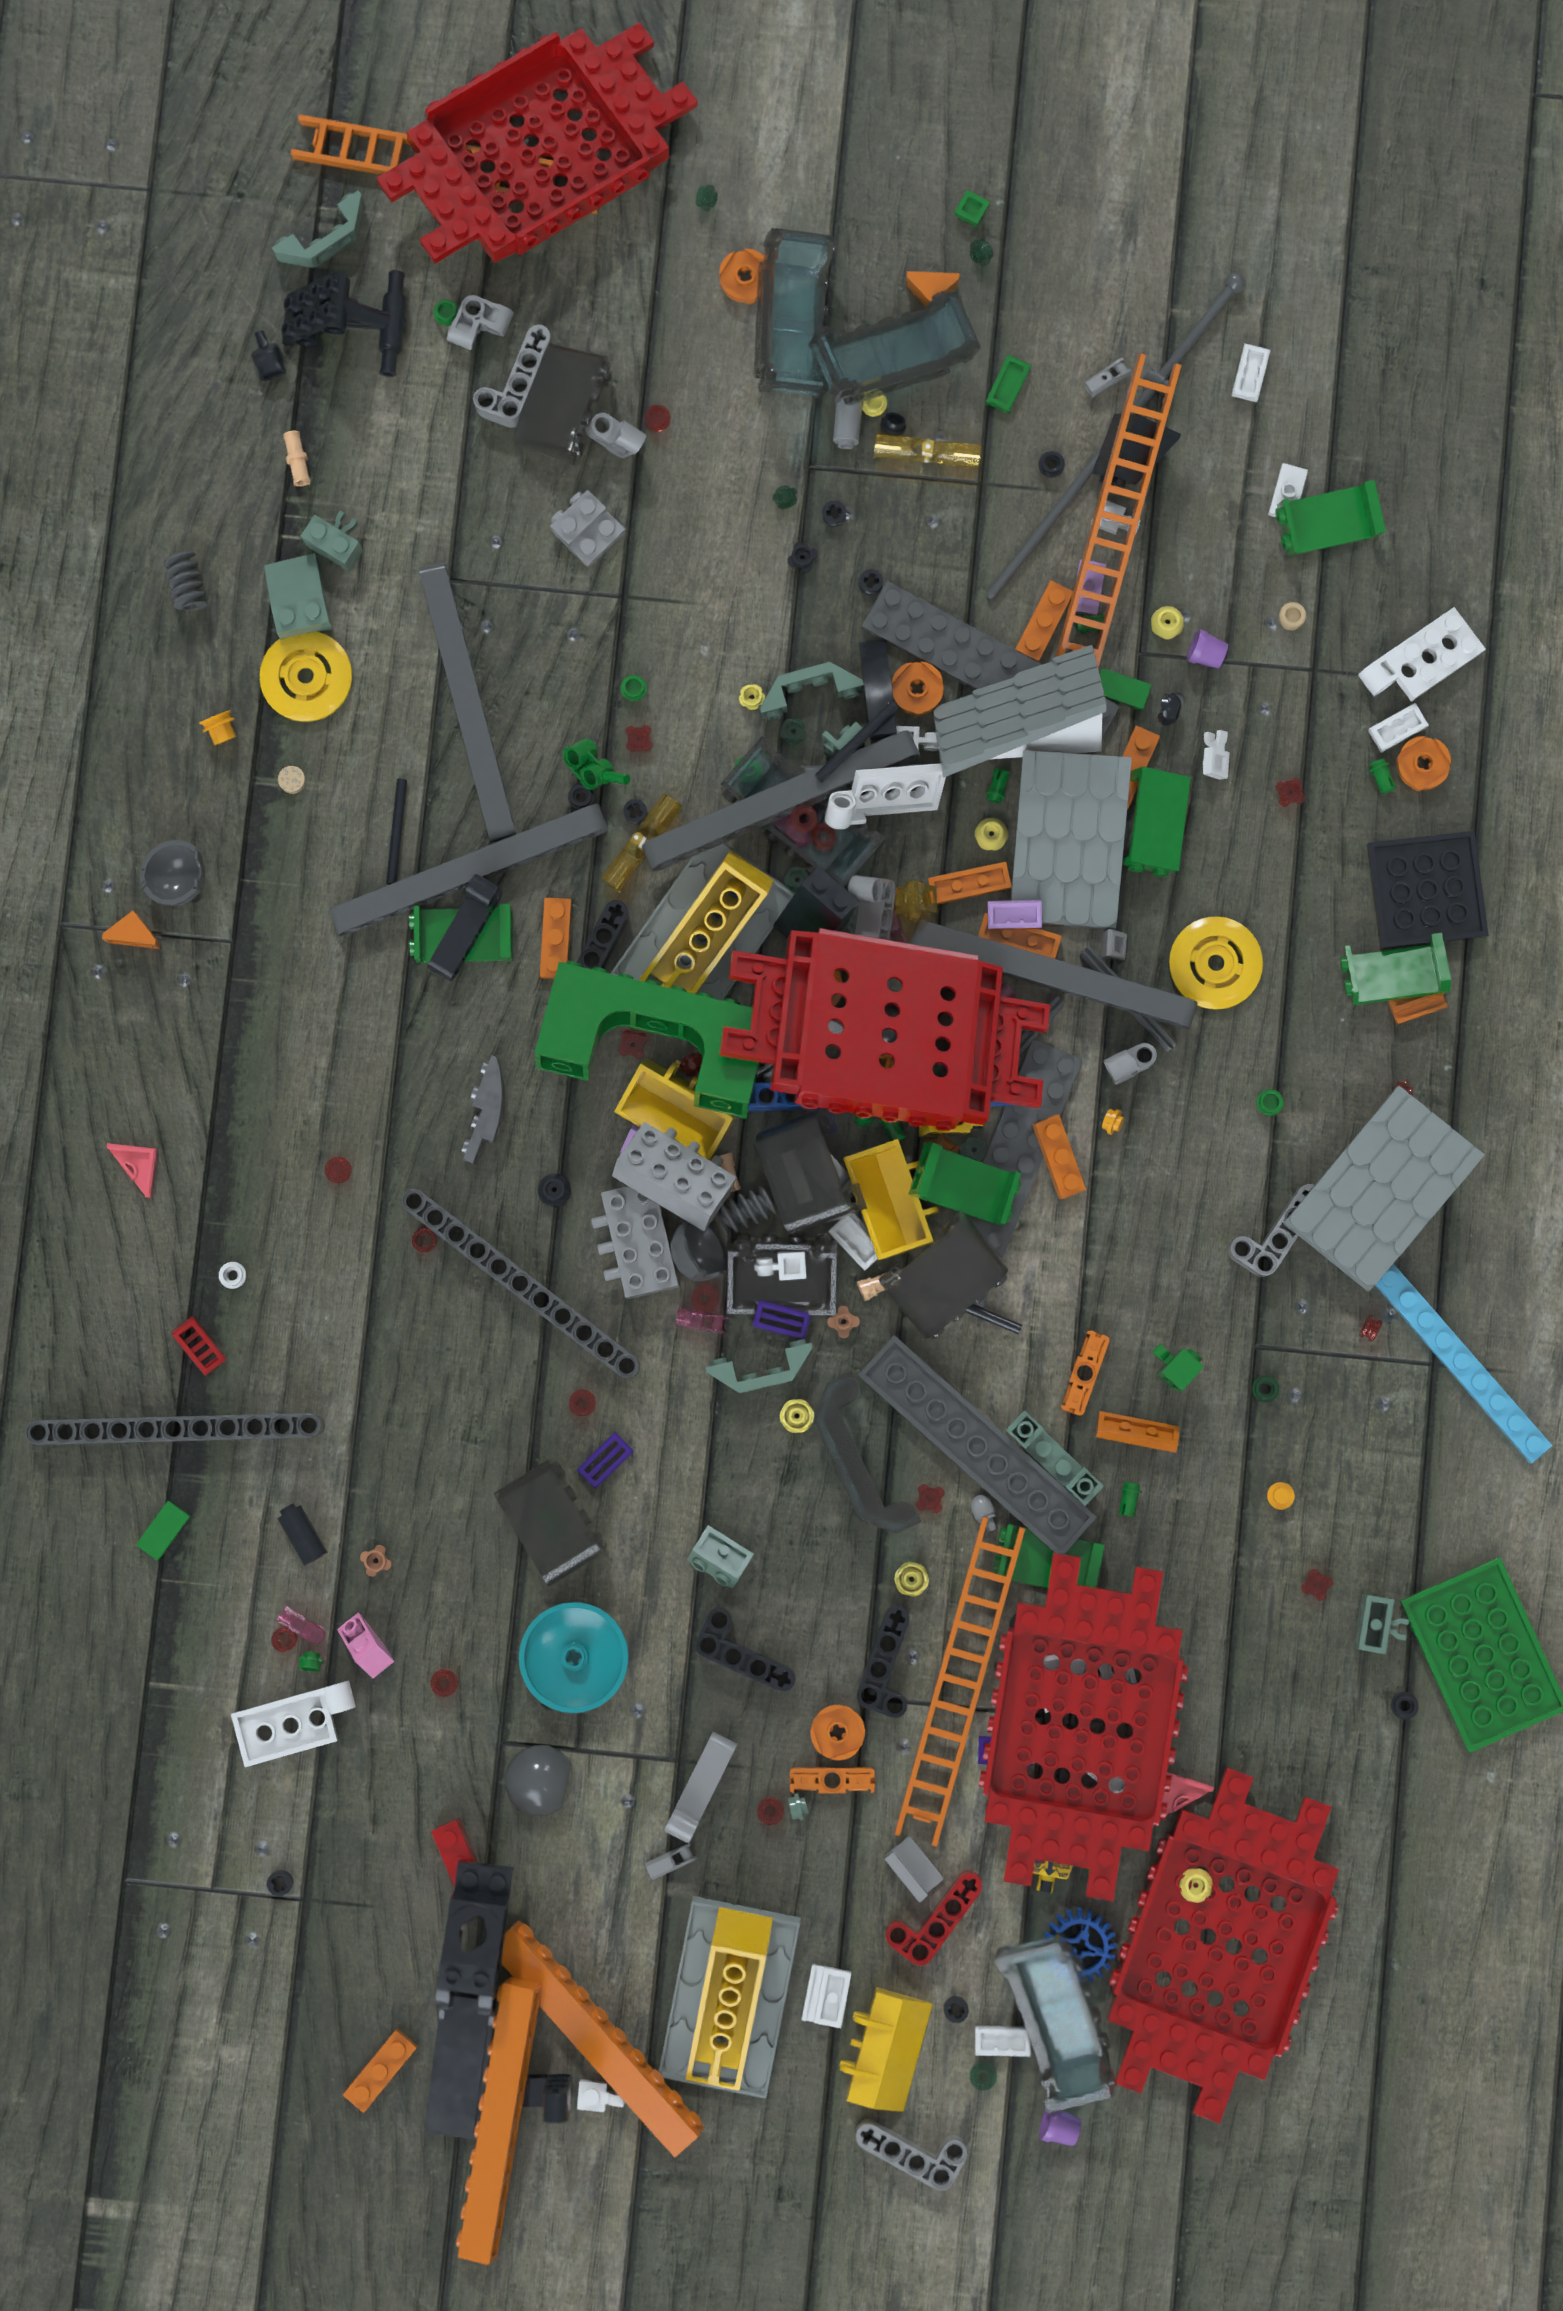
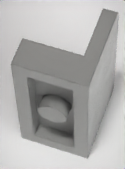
M910 1836L906 1837L884 1856L886 1862L919 1903L928 1896L927 1893L943 1880V1876Z

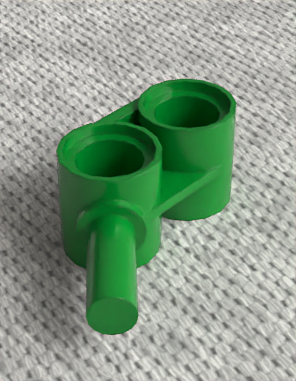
M585 738L564 749L563 760L565 764L574 772L586 789L593 790L609 782L629 784L630 776L628 774L614 772L612 764L604 758L596 759L598 750L592 740Z

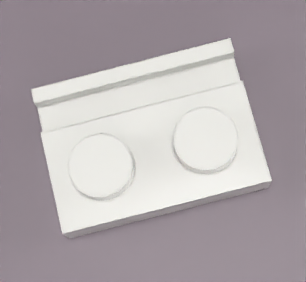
M812 1964L802 2021H811L817 2024L841 2028L851 1971Z

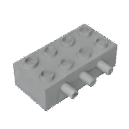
M644 1122L617 1159L612 1176L705 1231L730 1195L737 1177L720 1167L723 1163V1159L720 1156L715 1155L709 1161L697 1154L700 1149V1145L697 1142L693 1141L686 1147L674 1140L677 1135L675 1129L668 1128L664 1134Z
M629 1186L601 1192L606 1215L592 1218L591 1222L594 1229L609 1225L612 1241L598 1244L597 1248L600 1255L615 1251L618 1264L617 1268L603 1271L605 1280L621 1278L626 1299L680 1287L661 1206Z

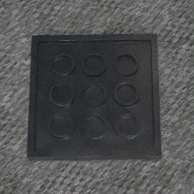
M1475 831L1369 842L1367 844L1380 949L1430 944L1431 934L1442 933L1444 942L1489 936Z

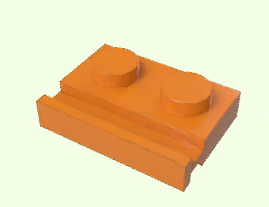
M1444 993L1387 1001L1396 1025L1448 1007Z

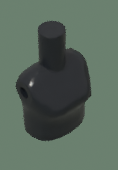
M263 330L255 332L259 348L252 352L251 357L258 370L260 380L269 381L284 375L286 368L279 345L276 343L268 344Z

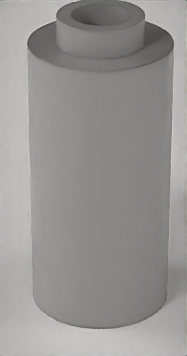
M842 386L837 389L833 442L838 444V447L841 449H852L854 445L859 444L863 390L857 387Z

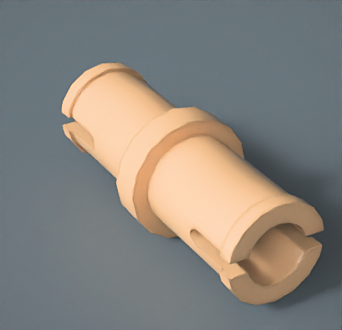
M295 430L288 431L283 434V438L285 439L288 453L286 461L291 466L294 485H308L310 483L306 466L308 458L307 454L303 452L300 432Z

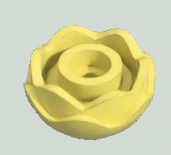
M1171 606L1159 608L1151 617L1152 631L1154 634L1167 640L1179 635L1184 627V619L1181 612ZM1169 620L1170 624H1166L1165 621Z
M986 818L978 824L974 835L982 849L996 851L1001 849L1007 841L1008 830L1001 820ZM989 832H993L994 835L990 836Z
M790 1400L784 1404L780 1412V1420L789 1432H805L810 1428L814 1420V1411L805 1400ZM796 1413L800 1415L798 1419L794 1417Z
M904 1563L895 1573L896 1587L904 1595L918 1596L928 1586L929 1577L927 1571L919 1563ZM909 1577H914V1581L910 1582Z
M1196 1867L1190 1868L1182 1874L1185 1876L1179 1880V1887L1182 1889L1180 1891L1181 1895L1186 1900L1198 1903L1210 1896L1213 1883L1207 1871ZM1190 1880H1191V1881H1192V1886H1191V1888H1190V1890H1189V1887H1188V1886H1189V1882H1190ZM1194 1883H1198L1197 1888H1194Z

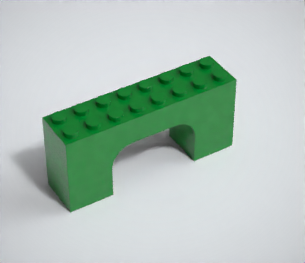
M574 961L559 962L535 1049L536 1069L589 1081L597 1047L604 1034L617 1027H631L685 1040L699 1050L703 1061L695 1088L694 1107L746 1119L760 1062L719 1056L724 1026L750 1030L752 1005L750 1007L743 1006L733 999H724V1001L714 999L712 995L703 992L698 993V995L689 993L686 989L678 986H672L671 988L663 987L659 982L653 980L642 982L634 980V977L628 974L621 973L617 976L609 974L607 970L599 967L588 969Z

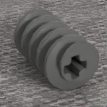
M192 551L173 554L165 559L163 563L164 567L168 569L166 571V576L170 579L168 585L173 589L170 593L171 597L175 599L173 606L175 609L183 611L198 610L207 606L206 601H199V598L205 596V592L196 590L203 585V582L194 581L201 574L199 571H192V568L198 566L197 561L189 560L196 555Z
M760 1185L758 1186V1195L752 1190H748V1199L746 1200L739 1194L738 1204L730 1198L728 1199V1208L722 1205L717 1215L728 1237L729 1227L735 1232H739V1223L749 1228L750 1218L758 1224L759 1214L767 1220L769 1219V1210L775 1215L776 1213L766 1190Z

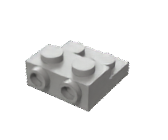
M587 490L584 494L581 492L576 493L569 502L571 506L565 512L559 510L552 517L551 522L553 524L550 528L551 532L589 568L626 530L607 512L606 507Z

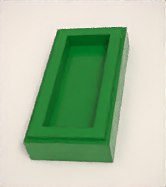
M1007 355L985 404L1010 414L1032 365Z
M1101 668L1099 675L1105 699L1143 711L1151 684Z
M167 1501L136 1546L159 1561L191 1516L171 1501Z

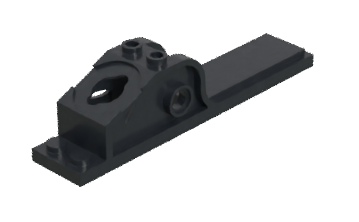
M459 1860L457 1864L455 1888L450 1898L437 1982L435 2006L439 2009L424 2131L426 2133L477 2139L474 2137V2131L477 2122L481 2118L482 2111L479 2110V2101L486 2088L483 2076L490 2062L488 2047L493 2038L494 2028H492V2022L497 2006V1992L500 1982L514 1867ZM481 1916L485 1920V1927L487 1929L486 1941L480 1947L474 1948L472 1952H464L461 1947L463 1935L461 1927L474 1917Z

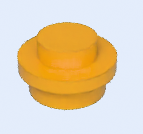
M1109 1109L1102 1123V1129L1107 1130V1134L1112 1135L1115 1131H1120L1124 1122L1120 1109Z
M1283 1482L1271 1485L1267 1492L1269 1504L1280 1510L1290 1507L1295 1498L1292 1487Z

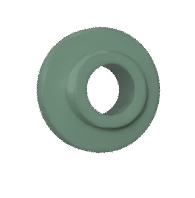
M796 1793L794 1794L795 1797L788 1798L793 1820L800 1819V1821H803V1815L808 1814L805 1797L799 1798V1794Z

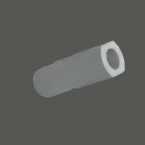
M1123 357L1083 383L1085 390L1091 398L1132 373V370L1127 369ZM1114 369L1118 373L1116 377H1113L1110 373Z
M690 1842L646 1862L645 1866L651 1879L655 1880L696 1860V1855L693 1856L689 1848L691 1846ZM679 1852L683 1861L676 1864L672 1855Z

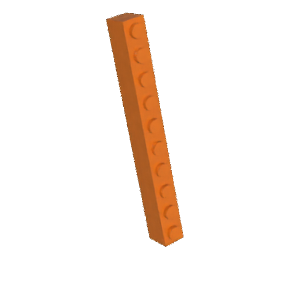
M520 1920L511 1926L505 1934L502 1965L514 1978L543 1984L539 2003L541 2009L674 2157L679 2155L699 2137L704 2129L700 2117L685 2106L682 2097L668 2087L661 2073L650 2067L643 2053L633 2048L627 2041L625 2033L621 2029L616 2028L608 2020L607 2013L591 2001L588 1992L574 1982L567 1968L556 1962L550 1949L539 1943L534 1937L532 1929L528 1925L522 1924Z
M511 1977L499 1986L497 1992V2001H500L492 2022V2028H495L494 2039H491L488 2047V2055L491 2056L490 2064L486 2067L483 2076L486 2088L479 2101V2110L482 2112L480 2121L477 2122L474 2131L477 2143L470 2156V2165H473L465 2186V2192L468 2193L467 2203H464L461 2211V2220H464L463 2228L459 2231L456 2240V2246L459 2247L458 2258L490 2265L498 2257L543 1985L540 1983Z

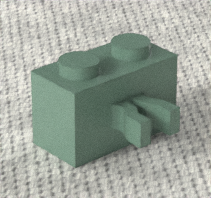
M339 511L334 526L314 514L300 536L305 546L350 572L363 552L360 542L348 535L357 527V520L352 518L351 522L342 528V521L346 517L344 512Z
M1366 1594L1361 1595L1353 1648L1386 1654L1389 1634L1397 1639L1406 1640L1407 1635L1399 1634L1396 1630L1390 1629V1625L1397 1626L1401 1623L1408 1625L1409 1623L1408 1619L1403 1618L1391 1620L1394 1606L1393 1599Z

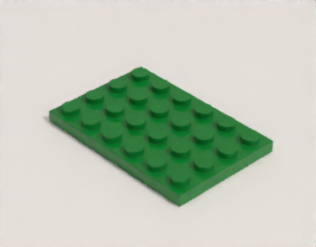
M1501 1557L1494 1558L1399 1600L1468 1753L1563 1712V1694Z

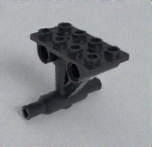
M340 269L289 293L283 304L285 316L281 327L282 344L289 346L294 343L305 347H315L319 342L320 331L341 335L346 333V328L380 330L378 348L382 353L379 374L385 377L396 376L397 355L402 351L403 332L406 325V298L403 295L405 273L399 270L389 271L388 291L383 296L382 310L359 303L357 299L349 297L350 279L345 277V271Z

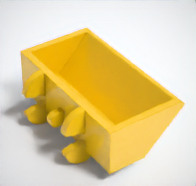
M647 1058L640 1063L614 1112L639 1127L646 1122L664 1134L668 1128L675 1129L677 1135L674 1140L686 1147L693 1141L697 1142L700 1145L697 1154L710 1161L737 1117L694 1107L695 1088L698 1078L693 1077L689 1083L677 1076L676 1074L682 1064L681 1061L676 1060L667 1070Z
M898 1139L843 1158L878 1260L934 1243L926 1218L939 1213V1209L936 1206L923 1210L919 1198L908 1195L913 1181L910 1172L916 1170L918 1161L907 1164Z
M876 1987L869 2014L859 2011L854 2012L853 2021L865 2025L862 2040L851 2039L850 2045L859 2048L856 2062L841 2060L840 2070L852 2075L846 2095L848 2102L872 2109L904 2112L933 2003Z

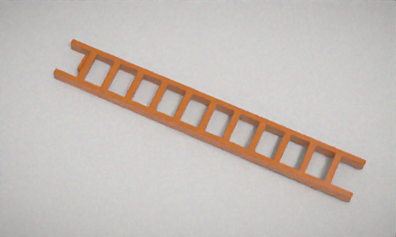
M299 114L298 120L300 125L316 127L312 143L315 150L312 153L292 149L291 156L296 160L382 175L399 165L403 143H409L405 133ZM327 130L345 133L340 157L322 154ZM353 134L370 137L365 162L347 159ZM378 139L395 142L390 167L373 164ZM466 146V150L470 153H477L481 149V147ZM543 158L538 160V163L543 167H549L554 162V160ZM498 182L495 185V190L498 193H506L510 189L500 187L501 182ZM596 209L595 211H593V212H591V213H592V214H598V209Z
M1142 353L1137 356L1130 386L1127 390V397L1056 653L1057 657L1065 654L1066 648L1075 651L1086 647L1068 642L1073 622L1099 629L1100 634L1097 645L1093 649L1098 668L1182 366L1180 364H1173L1168 386L1140 378L1146 357ZM1138 386L1165 393L1160 412L1133 405ZM1130 412L1158 420L1153 439L1126 432ZM1123 439L1151 446L1146 466L1118 458ZM1116 465L1143 473L1139 492L1111 485ZM1109 492L1136 500L1131 518L1104 511ZM1102 518L1129 525L1124 544L1097 537ZM1094 544L1122 551L1117 571L1089 563ZM1087 570L1115 578L1110 597L1082 589ZM1080 596L1108 604L1103 623L1075 616Z
M982 1516L894 1832L895 1835L900 1836L906 1813L912 1814L914 1819L924 1822L936 1821L937 1824L931 1845L936 1847L1025 1532V1528L1019 1526L1013 1550L984 1542L982 1539L988 1517ZM980 1548L1011 1557L1006 1576L975 1568ZM972 1575L1003 1583L999 1601L994 1602L967 1594ZM965 1601L996 1610L991 1629L960 1620ZM958 1628L989 1636L983 1656L953 1648ZM950 1655L981 1663L976 1682L945 1673ZM943 1680L974 1689L969 1708L938 1700ZM938 1707L966 1715L962 1734L931 1726L935 1708ZM928 1733L959 1742L954 1761L923 1752ZM921 1760L952 1769L947 1788L916 1779ZM913 1787L944 1795L940 1813L937 1814L910 1806L909 1801Z

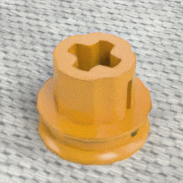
M231 710L199 722L204 727L203 732L209 731L214 745L236 737L230 723L235 720V718L230 716Z

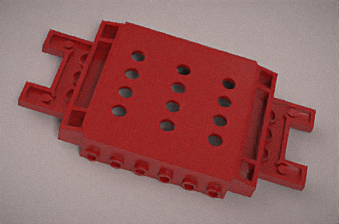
M640 22L598 47L593 44L582 28L560 40L557 32L545 35L529 48H522L507 61H500L485 74H478L463 87H456L441 100H434L425 109L426 120L406 131L408 143L416 155L378 176L376 179L377 184L391 203L414 190L440 227L420 238V244L434 264L476 239L494 263L516 252L520 256L648 179L650 171L669 158V146L658 133V130L698 107V101L684 82L679 83L663 94L657 89L635 59L654 48L653 39ZM558 90H563L567 92L568 97L564 101H557L554 99L553 94ZM572 110H578L583 116L578 121H571L567 115ZM514 116H521L525 122L521 127H513L509 122L510 119ZM586 130H593L596 132L597 137L593 141H586L583 139L582 133ZM528 136H535L538 138L539 143L535 147H528L525 145L524 140ZM470 142H477L480 144L481 149L477 153H470L466 150V146ZM600 150H608L612 156L607 161H601L597 158L596 154ZM542 156H550L554 162L549 167H543L538 163V160ZM484 162H492L495 165V170L491 173H484L481 171L480 166ZM556 176H564L567 178L568 183L564 187H557L553 184V179ZM498 182H506L509 184L510 189L506 193H498L495 190V185ZM513 202H520L524 205V210L520 213H513L509 210V206Z
M819 928L817 933L791 930L787 939L785 959L733 950L728 979L755 984L750 1030L724 1026L719 1056L773 1064L770 1090L796 1094L795 1103L801 1104L806 1109L820 1107L837 1114L850 1112L855 1113L857 1117L861 1118L875 1116L881 1117L886 1122H897L899 1120L909 1122V1125L915 1127L929 1125L935 1126L940 1131H950L955 1129L959 1122L984 1125L989 1119L990 1101L1040 1108L1044 1080L1017 1076L1021 1029L1046 1033L1049 1025L1050 1004L1000 996L1003 967L979 961L977 955ZM836 970L846 971L849 976L848 981L845 983L836 981L834 978ZM889 979L899 980L902 989L898 992L889 990L887 981ZM950 988L954 992L955 998L952 1001L942 999L940 990ZM834 995L843 996L846 1005L843 1008L834 1007L831 1003V997ZM887 1004L896 1005L899 1009V1015L889 1017L885 1013L884 1007ZM940 1013H947L951 1016L952 1024L950 1026H942L938 1022V1015ZM832 1020L839 1021L843 1026V1031L839 1034L832 1033L828 1028V1023ZM885 1029L893 1030L897 1037L896 1041L892 1043L884 1041L882 1031ZM939 1038L946 1039L950 1045L949 1050L946 1052L939 1051L935 1046V1041ZM826 1047H837L840 1051V1057L837 1059L828 1058L825 1053ZM881 1055L891 1056L894 1061L893 1067H882L879 1063V1057ZM933 1065H944L947 1069V1075L945 1077H937L933 1073Z
M1053 1553L1046 1606L1019 1601L1014 1628L1009 1627L1007 1635L1002 1634L1000 1651H1004L1003 1662L998 1661L995 1678H1000L999 1689L993 1690L991 1705L996 1706L995 1717L989 1716L987 1732L992 1733L991 1743H985L983 1760H988L986 1771L981 1770L979 1787L984 1788L983 1795L988 1796L985 1822L1012 1827L1003 1882L1031 1886L1035 1859L1090 1869L1086 1897L1113 1901L1121 1846L1149 1851L1153 1825L1159 1826L1160 1819L1165 1820L1168 1803L1162 1801L1164 1791L1170 1792L1172 1779L1171 1775H1167L1168 1764L1174 1765L1176 1748L1171 1747L1172 1736L1178 1737L1180 1721L1175 1720L1176 1709L1182 1710L1184 1693L1179 1692L1180 1682H1186L1188 1666L1183 1665L1184 1656H1179L1183 1629L1155 1624L1163 1576L1162 1570L1136 1566L1132 1593L1078 1585L1081 1557ZM1049 1654L1056 1655L1059 1658L1060 1664L1055 1670H1049L1044 1666V1658ZM1075 1659L1085 1661L1087 1665L1085 1673L1081 1675L1073 1673L1071 1670L1072 1661ZM1110 1664L1114 1669V1675L1110 1679L1101 1678L1098 1674L1100 1665ZM1131 1668L1138 1669L1141 1673V1680L1136 1684L1127 1682L1125 1678L1126 1671ZM1039 1709H1047L1051 1713L1049 1723L1040 1724L1037 1722L1035 1714ZM1068 1713L1075 1714L1078 1717L1079 1723L1074 1729H1068L1063 1725L1062 1719ZM1094 1718H1100L1105 1722L1106 1729L1104 1732L1096 1734L1091 1731L1090 1722ZM1121 1723L1130 1724L1133 1728L1132 1736L1121 1738L1117 1733V1727ZM1032 1763H1038L1043 1768L1042 1776L1037 1779L1031 1778L1027 1773V1767ZM1058 1768H1066L1070 1772L1068 1782L1059 1783L1055 1780L1054 1773ZM1090 1772L1096 1775L1098 1782L1095 1787L1087 1788L1082 1784L1081 1778L1085 1773ZM1114 1777L1121 1778L1125 1783V1788L1120 1793H1114L1109 1788V1781Z
M1226 1767L1208 1818L1180 1808L1171 1833L1165 1832L1164 1837L1159 1839L1155 1851L1157 1853L1155 1863L1151 1864L1146 1876L1148 1882L1145 1891L1142 1890L1140 1892L1136 1916H1132L1127 1929V1932H1129L1127 1941L1122 1943L1118 1954L1119 1964L1117 1969H1113L1108 1985H1111L1110 1990L1113 1993V1997L1106 2015L1108 2021L1132 2030L1114 2081L1115 2084L1141 2094L1150 2068L1201 2086L1192 2111L1193 2114L1219 2124L1238 2071L1265 2081L1273 2056L1281 2058L1283 2051H1288L1292 2036L1289 2035L1292 2025L1296 2026L1300 2019L1301 2010L1298 2008L1301 1999H1306L1310 1990L1308 1979L1311 1972L1315 1973L1319 1965L1320 1957L1317 1954L1320 1945L1325 1946L1328 1939L1329 1930H1326L1330 1919L1333 1920L1338 1910L1336 1898L1331 1894L1339 1869L1336 1866L1314 1858L1331 1806L1304 1796L1296 1820L1293 1822L1245 1803L1254 1777ZM1203 1866L1211 1876L1213 1883L1211 1887L1212 1892L1204 1901L1194 1903L1186 1900L1181 1895L1180 1891L1182 1889L1179 1887V1880L1184 1878L1185 1875L1182 1874L1186 1870ZM1224 1876H1229L1234 1881V1887L1229 1892L1221 1891L1218 1886L1219 1880ZM1190 1880L1189 1886H1188V1887H1189V1890H1190V1888H1191V1886H1192V1881H1191V1880ZM1198 1883L1193 1884L1194 1888L1198 1887ZM1249 1886H1256L1260 1891L1259 1898L1254 1902L1247 1901L1244 1896V1892ZM1274 1896H1282L1285 1899L1286 1905L1282 1911L1276 1912L1271 1909L1270 1901ZM1178 1919H1186L1189 1922L1190 1928L1187 1933L1178 1934L1175 1932L1174 1924ZM1206 1928L1212 1929L1216 1935L1214 1942L1211 1944H1204L1200 1940V1933ZM1231 1938H1236L1241 1942V1950L1236 1954H1230L1226 1950V1943ZM1257 1948H1263L1267 1952V1959L1262 1964H1257L1252 1960V1952ZM1160 1971H1166L1171 1975V1982L1165 1987L1158 1986L1155 1981V1977ZM1186 1981H1193L1197 1986L1196 1993L1191 1997H1187L1181 1992L1182 1984ZM1219 1991L1222 1994L1223 2001L1219 2006L1214 2007L1208 2004L1207 1996L1210 1992ZM1237 2001L1247 2002L1249 2010L1246 2015L1237 2016L1234 2014L1233 2006Z

